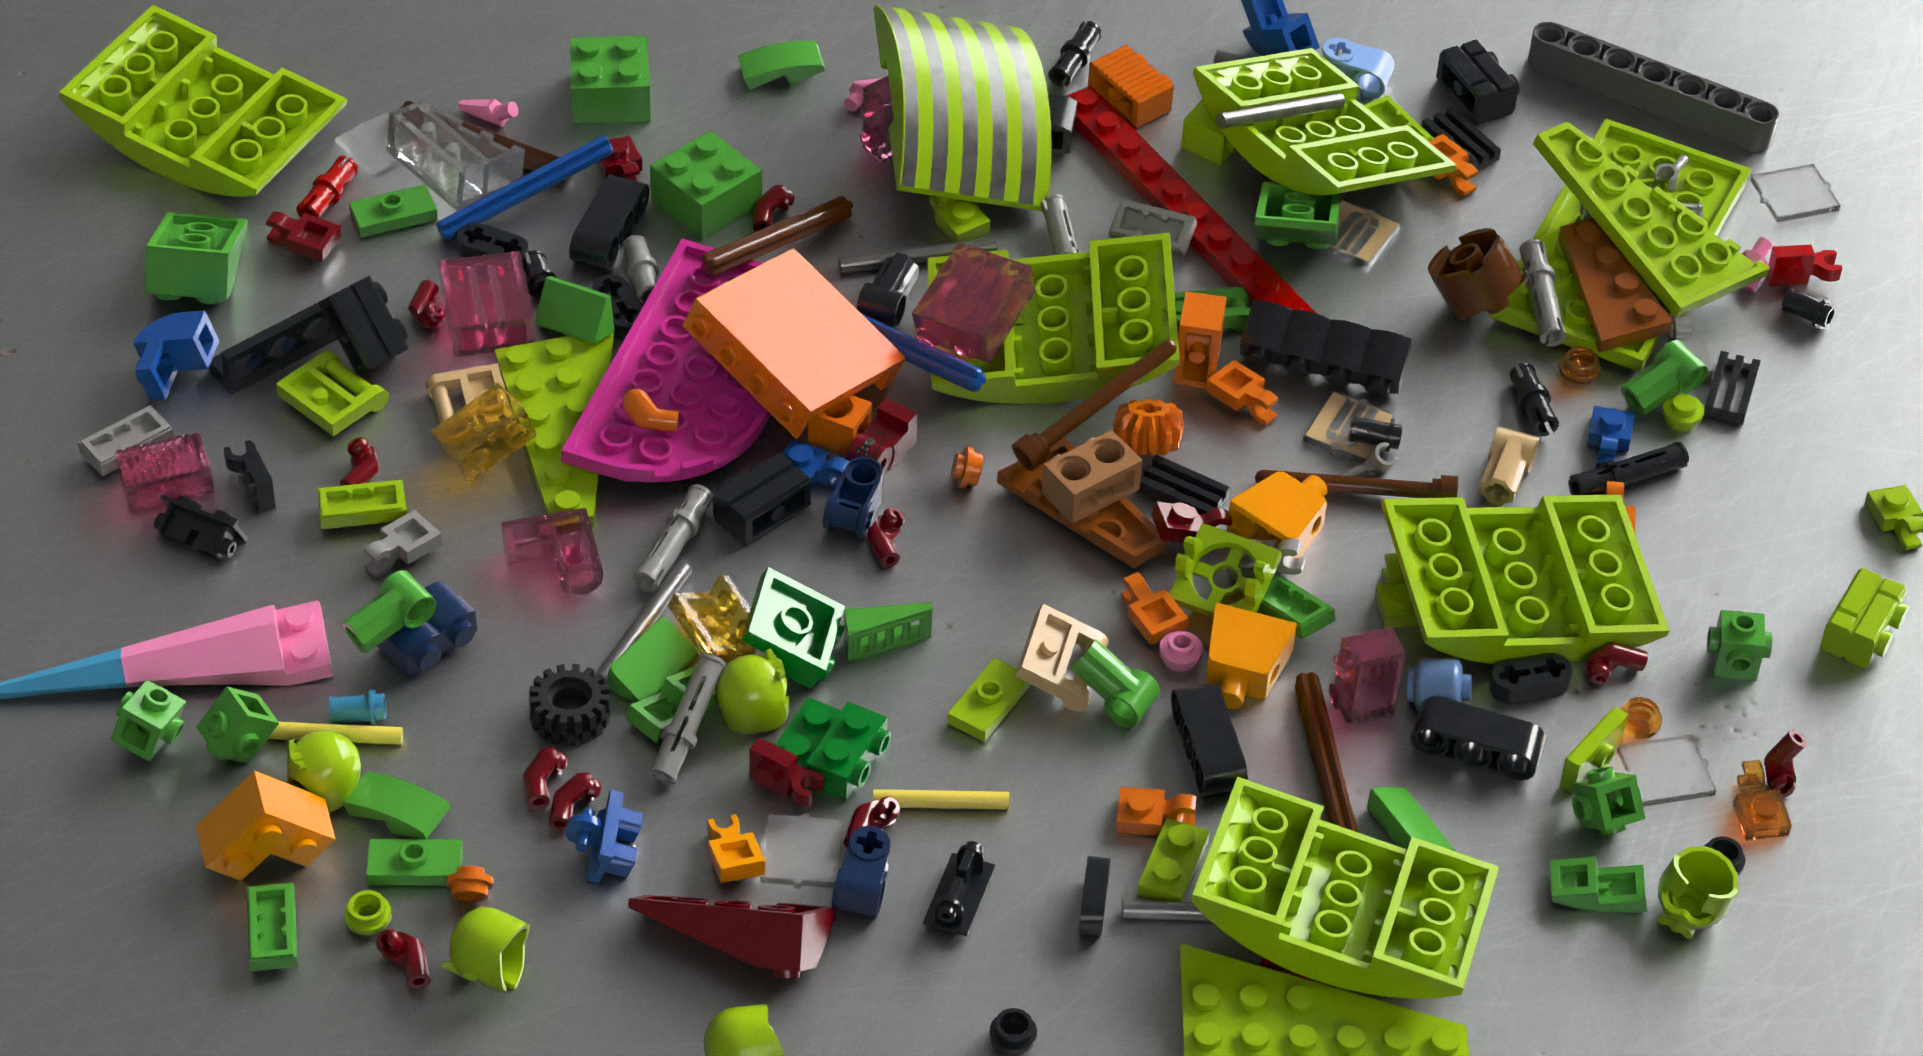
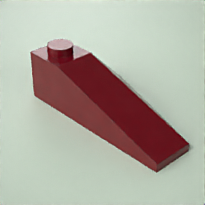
M643 895L629 898L628 908L754 967L772 969V977L787 979L800 978L801 971L817 967L836 918V907L777 902V905H758L757 909H751L752 904L746 900L715 901L714 905H708V899Z

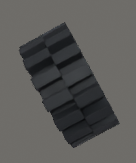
M565 664L557 665V673H553L548 668L543 671V678L537 676L533 680L534 686H530L529 690L530 720L533 730H539V737L546 740L552 735V744L560 745L561 739H567V746H575V739L580 738L582 744L590 742V733L597 738L602 734V727H607L610 717V689L608 683L605 684V679L601 674L594 677V669L587 667L584 672H580V665L572 664V670H565ZM563 699H578L586 703L580 708L571 710L554 706L556 702Z

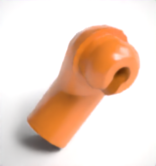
M631 389L624 395L623 407L636 426L643 429L677 432L679 411L658 409L648 394L641 389Z

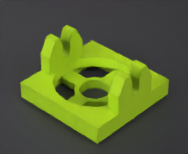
M1202 523L1195 538L1191 536L1185 537V554H1177L1175 563L1177 577L1169 594L1180 607L1213 618L1216 602L1222 604L1225 596L1241 591L1244 592L1245 598L1227 605L1257 613L1282 559L1281 550ZM1231 548L1224 562L1211 566L1199 561L1202 556L1214 549ZM1245 553L1254 562V579L1243 577L1239 568ZM1222 569H1231L1237 573L1238 579L1235 585L1223 589L1214 584V576ZM1193 575L1209 581L1212 591L1207 601L1201 598L1194 589Z

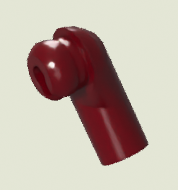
M887 508L883 515H879L867 532V541L880 565L884 568L893 567L900 560V555L893 543L901 532L900 527L904 525L905 518L903 513L896 508Z
M885 796L880 800L860 805L854 811L843 841L844 846L848 847L852 833L860 827L876 826L886 829L893 825L896 818L900 815L901 808L899 803L894 798Z

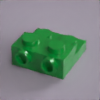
M768 567L760 577L741 641L764 653L765 650L771 649L777 659L782 660L786 672L785 676L811 689L818 680L825 681L833 669L835 658L831 656V652L840 641L844 632V625L840 624L845 606Z
M807 697L775 745L797 755V765L820 772L825 777V785L822 792L847 801L856 786L861 788L865 784L871 770V763L875 757H882L886 752L891 740V732L887 731L888 717L848 701L843 709L839 710Z

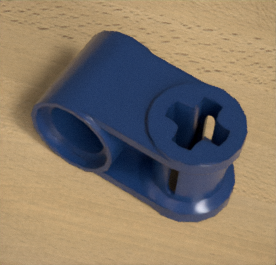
M858 457L848 462L835 490L831 493L826 503L822 523L823 528L831 530L833 527H838L856 532L858 538H867V532L873 524L874 517L883 498V470L877 460L870 457Z
M864 826L852 833L842 868L839 869L836 877L831 907L878 917L888 875L889 862L887 859L890 852V838L883 829L876 826Z

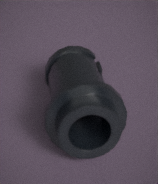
M531 250L527 252L531 264H529L528 258L523 255L521 267L527 277V291L530 295L540 299L545 279L549 276L555 278L557 276L554 272L550 271L545 254L540 250Z
M1794 287L1789 288L1781 304L1782 311L1812 322V326L1817 329L1821 326L1827 328L1833 321L1836 313V306L1831 304L1830 299L1825 297L1820 300L1798 291Z
M1353 415L1350 427L1367 430V433L1351 430L1349 431L1348 442H1359L1375 446L1385 442L1389 443V446L1384 450L1385 452H1389L1390 448L1398 450L1402 435V425L1395 424L1394 419H1390L1388 423Z

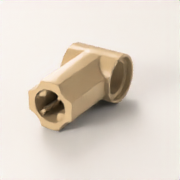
M1498 426L1491 444L1488 465L1479 488V493L1484 495L1488 503L1502 506L1507 502L1514 501L1524 473L1529 474L1533 465L1539 437Z

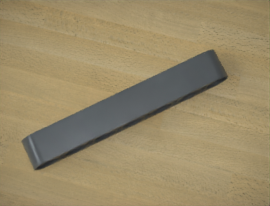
M1541 22L1533 29L1528 63L1539 72L1748 151L1763 152L1772 145L1779 111L1773 104L1558 23Z

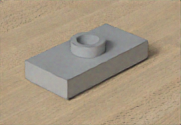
M1121 198L1108 234L1110 239L1170 233L1172 255L1185 257L1197 225V220L1194 216Z
M149 405L79 441L78 447L80 454L101 476H104L175 439L173 428Z

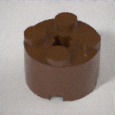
M1491 228L1474 230L1458 237L1461 242L1460 245L1451 251L1446 245L1432 258L1428 266L1429 274L1456 320H1464L1484 311H1487L1488 314H1496L1502 311L1509 304L1507 297L1524 280L1523 273L1504 240Z

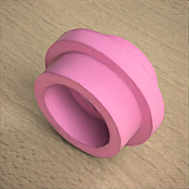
M1174 631L1166 634L1161 639L1159 654L1169 669L1185 672L1193 669L1201 660L1203 644L1196 635L1190 632Z

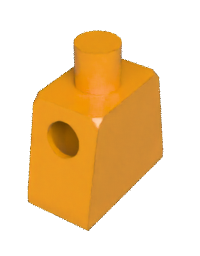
M1276 472L1230 500L1229 514L1233 523L1231 526H1227V530L1247 539L1276 540L1278 546L1285 539H1298L1301 541L1299 553L1291 557H1302L1324 526L1327 506L1324 496L1328 491L1327 486L1316 475L1308 476L1301 483L1285 472Z
M1216 602L1206 683H1217L1219 685L1227 708H1241L1245 696L1257 699L1267 698L1293 653L1297 623Z

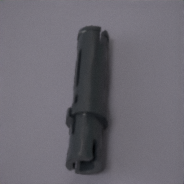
M1678 441L1666 447L1654 449L1622 461L1608 460L1602 462L1596 469L1571 475L1570 480H1568L1570 493L1572 495H1596L1606 492L1607 481L1624 482V486H1626L1627 484L1645 480L1671 470L1687 467L1689 462L1688 451L1682 442Z

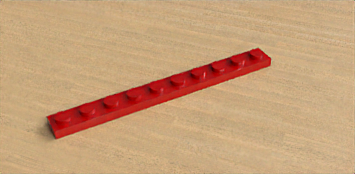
M1091 85L1066 95L1077 101L1075 127L1152 206L1196 218L1197 225L1190 245L1231 287H1241L1246 291L1250 306L1253 300H1263L1283 305L1292 310L1316 313Z

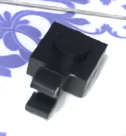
M251 440L245 441L246 453L244 455H234L229 446L224 447L226 467L232 472L241 473L238 475V480L245 499L252 498L259 513L275 509L272 477L259 452L256 451L255 444Z

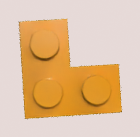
M255 770L196 825L205 868L240 881L270 854L307 867L336 840L325 798Z

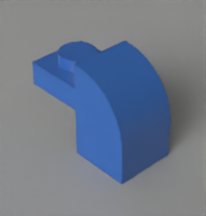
M1241 0L1250 24L1242 32L1251 48L1259 55L1265 56L1309 48L1314 50L1320 48L1308 13L1288 14L1283 0Z
M205 310L180 312L164 316L145 327L134 339L133 345L140 357L136 364V377L138 382L143 385L151 401L166 400L178 371L209 368L220 341Z

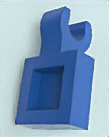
M1594 406L1587 445L1599 447L1596 467H1599L1602 462L1614 460L1617 450L1628 452L1635 413L1615 408Z
M793 439L782 453L793 463L794 467L797 466L809 476L811 490L816 483L835 490L845 470V466L849 462L842 457L830 458L829 451Z

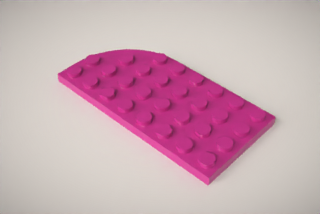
M682 238L562 448L561 462L626 482H670L712 472L727 465L744 453L758 438L771 414L682 325L697 297L725 284L730 277H738L763 263L750 260L718 275L709 276L706 271L701 269L700 265L703 263L701 257L704 253L715 248ZM631 389H641L648 394L658 409L679 411L677 432L643 429L636 426L623 407L624 395Z

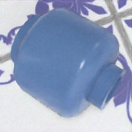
M1423 657L1418 661L1416 668L1409 667L1407 700L1415 704L1418 712L1423 701L1429 697H1443L1461 703L1462 701L1471 700L1472 675L1463 674V666L1458 659Z

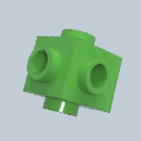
M1721 610L1717 626H1710L1707 635V652L1712 653L1713 677L1757 681L1762 659L1770 658L1772 650V632H1765V614Z
M146 680L135 694L129 691L122 698L116 710V715L119 717L110 740L150 762L165 743L173 745L181 734L185 721L181 720L180 717L186 701L170 693L165 688Z
M226 687L218 699L210 706L208 712L196 728L207 742V750L214 757L222 761L230 759L249 764L279 725V722L259 694Z
M1602 767L1588 771L1586 773L1588 779L1572 783L1575 794L1572 799V806L1575 816L1581 822L1582 827L1600 830L1601 835H1610L1627 830L1628 824L1646 819L1636 775L1614 772L1613 767Z

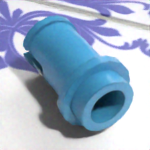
M369 690V695L329 697L328 706L331 724L370 721L371 725H377L378 721L386 720L387 709L384 693L376 694L375 690Z

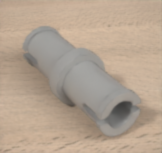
M633 235L624 240L622 244L628 263L626 274L630 282L635 286L639 303L644 305L658 281L659 268L655 259L650 255L646 238L640 235Z

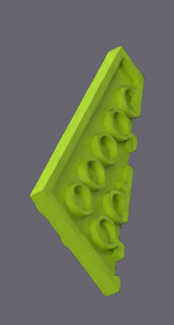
M1569 122L1562 123L1537 134L1533 142L1534 147L1675 318L1764 278L1770 270V267L1761 260L1754 263L1739 252L1741 246L1730 238L1723 241L1707 229V222L1658 186L1652 190L1637 179L1639 173L1629 165L1622 168L1605 156L1606 149Z
M615 332L597 343H590L572 336H563L494 350L495 363H498L511 411L552 536L594 528L599 474L561 462V451L612 362Z
M1179 944L1178 959L1183 1056H1469L1467 1028L1464 1024L1186 944Z

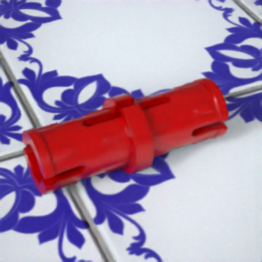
M339 156L325 174L319 175L313 181L312 185L314 186L312 190L296 207L300 218L304 213L309 215L313 213V216L320 218L332 203L336 204L343 197V189L359 172L358 165L352 158L349 157L342 166L346 156Z

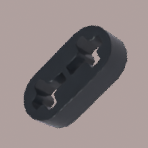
M469 223L462 226L457 232L458 254L469 262L509 274L523 271L521 267L523 255L530 262L527 253L529 251L528 242L519 235L481 223Z
M612 274L603 275L594 281L592 290L607 295L611 293L613 297H617L616 300H613L611 297L615 338L624 340L639 315L642 306L624 278ZM624 315L627 322L624 319H619V316Z
M1544 653L1503 660L1493 667L1489 690L1494 698L1507 704L1557 697L1564 694L1569 688L1573 671L1572 665L1568 659L1556 653Z
M1087 857L1079 923L1080 934L1102 936L1111 858Z

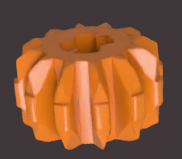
M1146 398L1141 401L1133 399L1129 403L1119 405L1115 421H1113V432L1137 455L1144 454L1151 457L1152 455L1159 454L1164 456L1168 454V451L1173 452L1179 449L1182 434H1184L1182 411L1175 404L1163 403L1161 399L1149 400Z

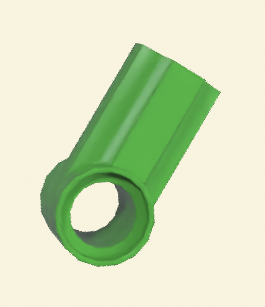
M1673 340L1661 348L1655 356L1653 364L1622 385L1621 392L1628 406L1637 415L1642 414L1645 416L1678 391L1686 394L1696 389L1707 376L1708 367L1680 340Z
M397 571L384 580L376 598L341 623L344 631L360 652L367 653L402 627L406 626L413 629L426 623L435 612L436 600L408 571Z
M1097 639L1085 649L1070 668L1105 700L1104 709L1107 715L1123 727L1132 728L1136 726L1160 695V687L1150 674L1140 669L1130 670Z

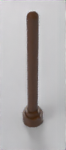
M1165 340L1041 434H1025L1012 444V450L1017 460L1027 470L1034 471L1046 462V456L1050 453L1051 446L1174 355L1177 350L1175 342Z
M1259 470L1255 475L1256 483L1261 482L1276 472H1285L1301 483L1308 476L1316 475L1325 482L1327 490L1330 492L1408 498H1455L1458 493V476L1441 475V479L1432 478V482L1276 470Z

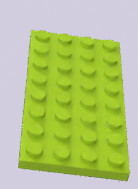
M1605 118L1593 138L1595 142L1606 149L1605 156L1622 168L1629 165L1639 173L1637 179L1652 190L1656 187L1653 185L1656 167L1663 163L1673 165L1681 155H1686L1689 161L1678 174L1676 190L1674 192L1667 191L1669 182L1667 180L1659 181L1657 186L1680 203H1701L1703 205V219L1707 222V229L1716 236L1719 234L1745 188L1751 172V168ZM1565 184L1532 238L1544 242L1548 264L1555 272L1554 290L1566 332V339L1562 344L1641 372L1661 336L1600 353L1597 349L1594 328L1589 326L1584 300L1579 298L1576 290L1577 281L1575 275L1570 273L1558 239L1561 226L1583 221L1580 219L1581 202ZM1520 258L1517 264L1522 273H1524V264L1522 258ZM1637 272V274L1640 276V278L1643 280V282L1646 284V286L1649 288V290L1652 292V294L1658 300L1660 305L1671 318L1673 314L1669 311V309L1664 305L1660 298L1655 294V292L1650 288L1646 281ZM1522 282L1507 297L1509 300L1508 306L1496 314H1490L1489 317L1539 335L1530 290Z

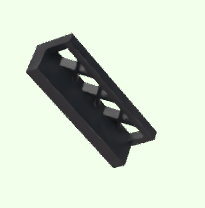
M317 302L220 352V354L212 358L209 372L233 395L338 339Z

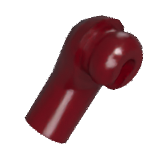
M785 185L772 186L754 203V232L773 224V212L777 207L782 211L789 210L788 205H793L795 195L792 191L786 190Z
M431 280L421 281L408 306L409 312L420 326L427 329L439 327L445 318L444 307L442 306L439 310L435 307L437 302H434L439 292V287Z
M357 437L350 441L347 446V451L351 455L350 461L353 469L341 479L340 486L369 483L379 473L380 464L374 446H370L366 438Z
M1611 642L1588 656L1584 664V671L1591 683L1597 685L1607 682V678L1611 677V671L1618 666L1643 671L1648 661V653L1646 650Z
M1790 730L1764 758L1767 783L1772 793L1777 797H1788L1795 791L1796 772L1794 758L1807 746L1803 735L1795 730Z
M546 747L539 750L523 773L527 803L531 809H543L549 805L550 797L546 780L550 774L555 776L562 774V769L567 767L568 760L566 754L562 751H556L554 747Z
M576 773L555 791L548 820L550 828L556 831H565L567 820L573 816L575 804L581 798L586 802H593L595 798H598L602 790L600 780L592 778L591 773Z
M388 928L380 932L376 939L377 949L387 960L405 968L408 986L413 989H421L429 985L431 978L426 949L423 943L413 936L395 931L394 929Z

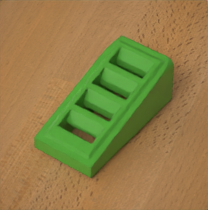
M924 602L844 609V643L847 661L862 659L930 638L932 631V603ZM919 620V624L911 625V622Z

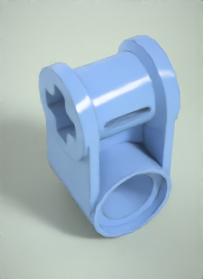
M1338 37L1328 39L1323 44L1322 54L1324 58L1359 85V88H1363L1362 97L1375 99L1383 95L1394 69V60L1391 55L1381 49H1373ZM1340 49H1342V55H1341V57L1338 56V53H1339V50H1340Z

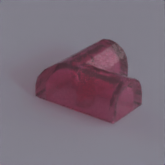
M586 508L501 522L503 545L509 566L554 559L562 590L574 596L591 593L601 585L603 568Z

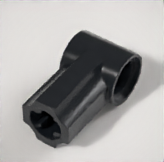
M897 252L894 256L887 257L873 283L867 282L862 287L856 309L861 314L887 326L897 328L905 312L907 296L919 276V266L906 254Z

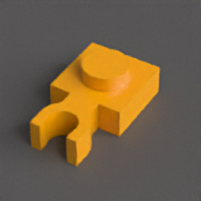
M736 814L730 815V827L728 828L718 827L715 824L714 818L707 819V834L710 838L708 841V854L721 883L766 875L765 858L753 832L740 834V822Z

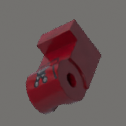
M885 398L877 407L876 418L863 433L858 434L851 442L845 459L848 461L858 457L875 459L881 464L884 475L917 442V413Z

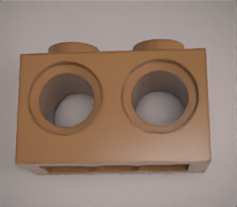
M1110 430L1096 438H1090L1082 445L1062 455H1056L1044 463L1042 494L1073 524L1140 490L1143 460L1118 435Z

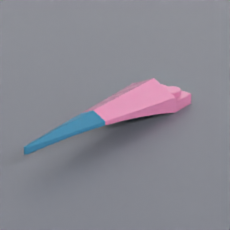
M319 600L277 610L274 604L0 682V700L82 690L141 687L146 680L158 686H293L334 675L323 613Z

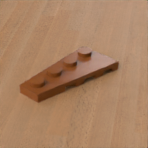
M1594 218L1560 227L1558 239L1570 273L1575 275L1577 281L1576 290L1579 298L1584 300L1587 309L1586 318L1590 328H1594L1596 334L1595 343L1599 353L1671 332L1672 319L1623 253Z
M1065 437L1050 447V453L1046 456V462L1054 456L1062 455L1075 447ZM1017 461L998 471L997 483L1132 568L1167 551L1168 542L1161 540L1156 526L1126 497L1071 524L1042 494L1044 463L1034 471H1029Z

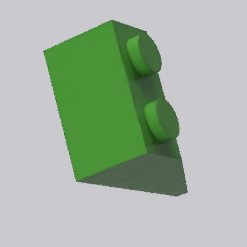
M1263 182L1255 216L1257 239H1265L1266 243L1276 246L1288 245L1289 242L1305 243V246L1313 249H1325L1329 245L1336 246L1342 193L1311 195L1294 191L1278 183Z
M167 212L146 245L145 293L156 294V297L162 300H178L181 296L195 297L198 302L205 304H217L222 300H227L234 287L248 219Z

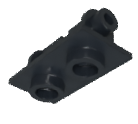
M161 494L160 499L168 507L165 513H159L154 520V528L159 531L161 536L188 545L194 532H198L192 546L219 559L225 556L229 558L233 556L237 547V543L234 541L235 538L247 542L248 538L238 527L239 520L234 516L221 510H215L214 514L201 510L202 506L186 496L179 495L176 500Z
M968 841L966 845H962L959 848L957 854H951L924 918V925L968 936L996 868L995 864L985 862L983 846L980 843Z

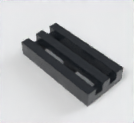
M1452 106L1445 110V115L1441 112L1434 114L1433 121L1429 118L1422 120L1421 126L1433 138L1444 134L1462 149L1469 151L1472 155L1469 154L1468 163L1472 164L1477 170L1500 159L1501 149Z
M1721 351L1705 403L1704 415L1743 425L1761 360L1753 359L1752 363L1749 364L1744 362L1745 356L1737 355L1736 359L1733 360L1728 358L1729 352ZM1725 369L1732 371L1722 408L1719 409L1715 408L1714 404ZM1741 373L1748 375L1738 413L1730 411V407Z
M1156 454L1152 459V465H1147L1144 469V475H1141L1140 490L1138 491L1161 502L1171 504L1185 503L1195 507L1198 515H1202L1211 509L1221 508L1229 498L1230 487Z

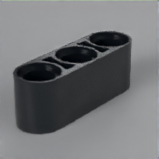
M611 174L608 175L572 235L569 247L570 259L610 270L623 251L622 244L624 240L632 235L644 215L649 201V185Z
M1211 683L1173 689L1171 692L1172 714L1199 794L1201 796L1232 792L1237 777L1248 780V771L1219 685Z
M1435 696L1423 701L1410 740L1414 748L1423 754L1513 780L1523 781L1532 778L1536 773L1546 742V734L1538 725L1529 721Z

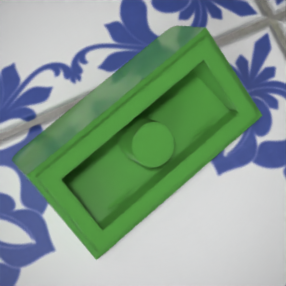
M552 276L545 279L536 313L535 322L537 325L590 343H597L615 332L610 295Z
M661 617L610 665L608 669L609 689L632 703L656 695L662 691L665 678L684 671L698 657V651L669 620Z
M1374 787L1370 789L1367 809L1397 846L1407 849L1411 837H1415L1455 851L1453 846L1405 787Z

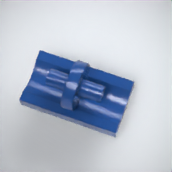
M611 789L608 794L606 808L599 810L596 817L594 810L585 808L581 814L570 817L566 822L565 835L571 842L576 844L575 849L577 851L587 852L589 846H591L585 880L599 884L605 872L628 877L635 865L637 849L617 843L616 838L634 843L642 826L643 814L622 806L624 796L622 792Z

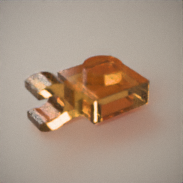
M1760 760L1742 761L1741 766L1744 775L1737 776V783L1741 793L1736 794L1733 806L1745 841L1789 836L1792 823L1780 790L1766 791L1765 773Z

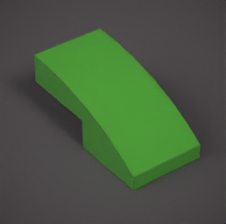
M803 40L776 43L738 55L744 80L750 90L784 75L790 85H793L826 71L816 41Z
M696 666L665 678L662 691L631 704L626 719L655 743L663 741L664 739L661 737L662 731L666 725L671 724ZM703 685L700 686L690 711L693 710ZM716 688L704 714L718 703Z
M369 771L358 782L354 792L342 802L350 816L383 820L391 834L422 839L428 838L451 808L448 801L422 787L395 777Z
M1596 857L1550 860L1552 902L1578 909L1600 912H1647L1644 864L1598 868Z

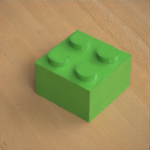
M626 35L619 37L588 36L584 38H570L573 124L651 122L647 36Z
M709 130L650 164L651 201L703 241L754 211V203L762 196V170Z

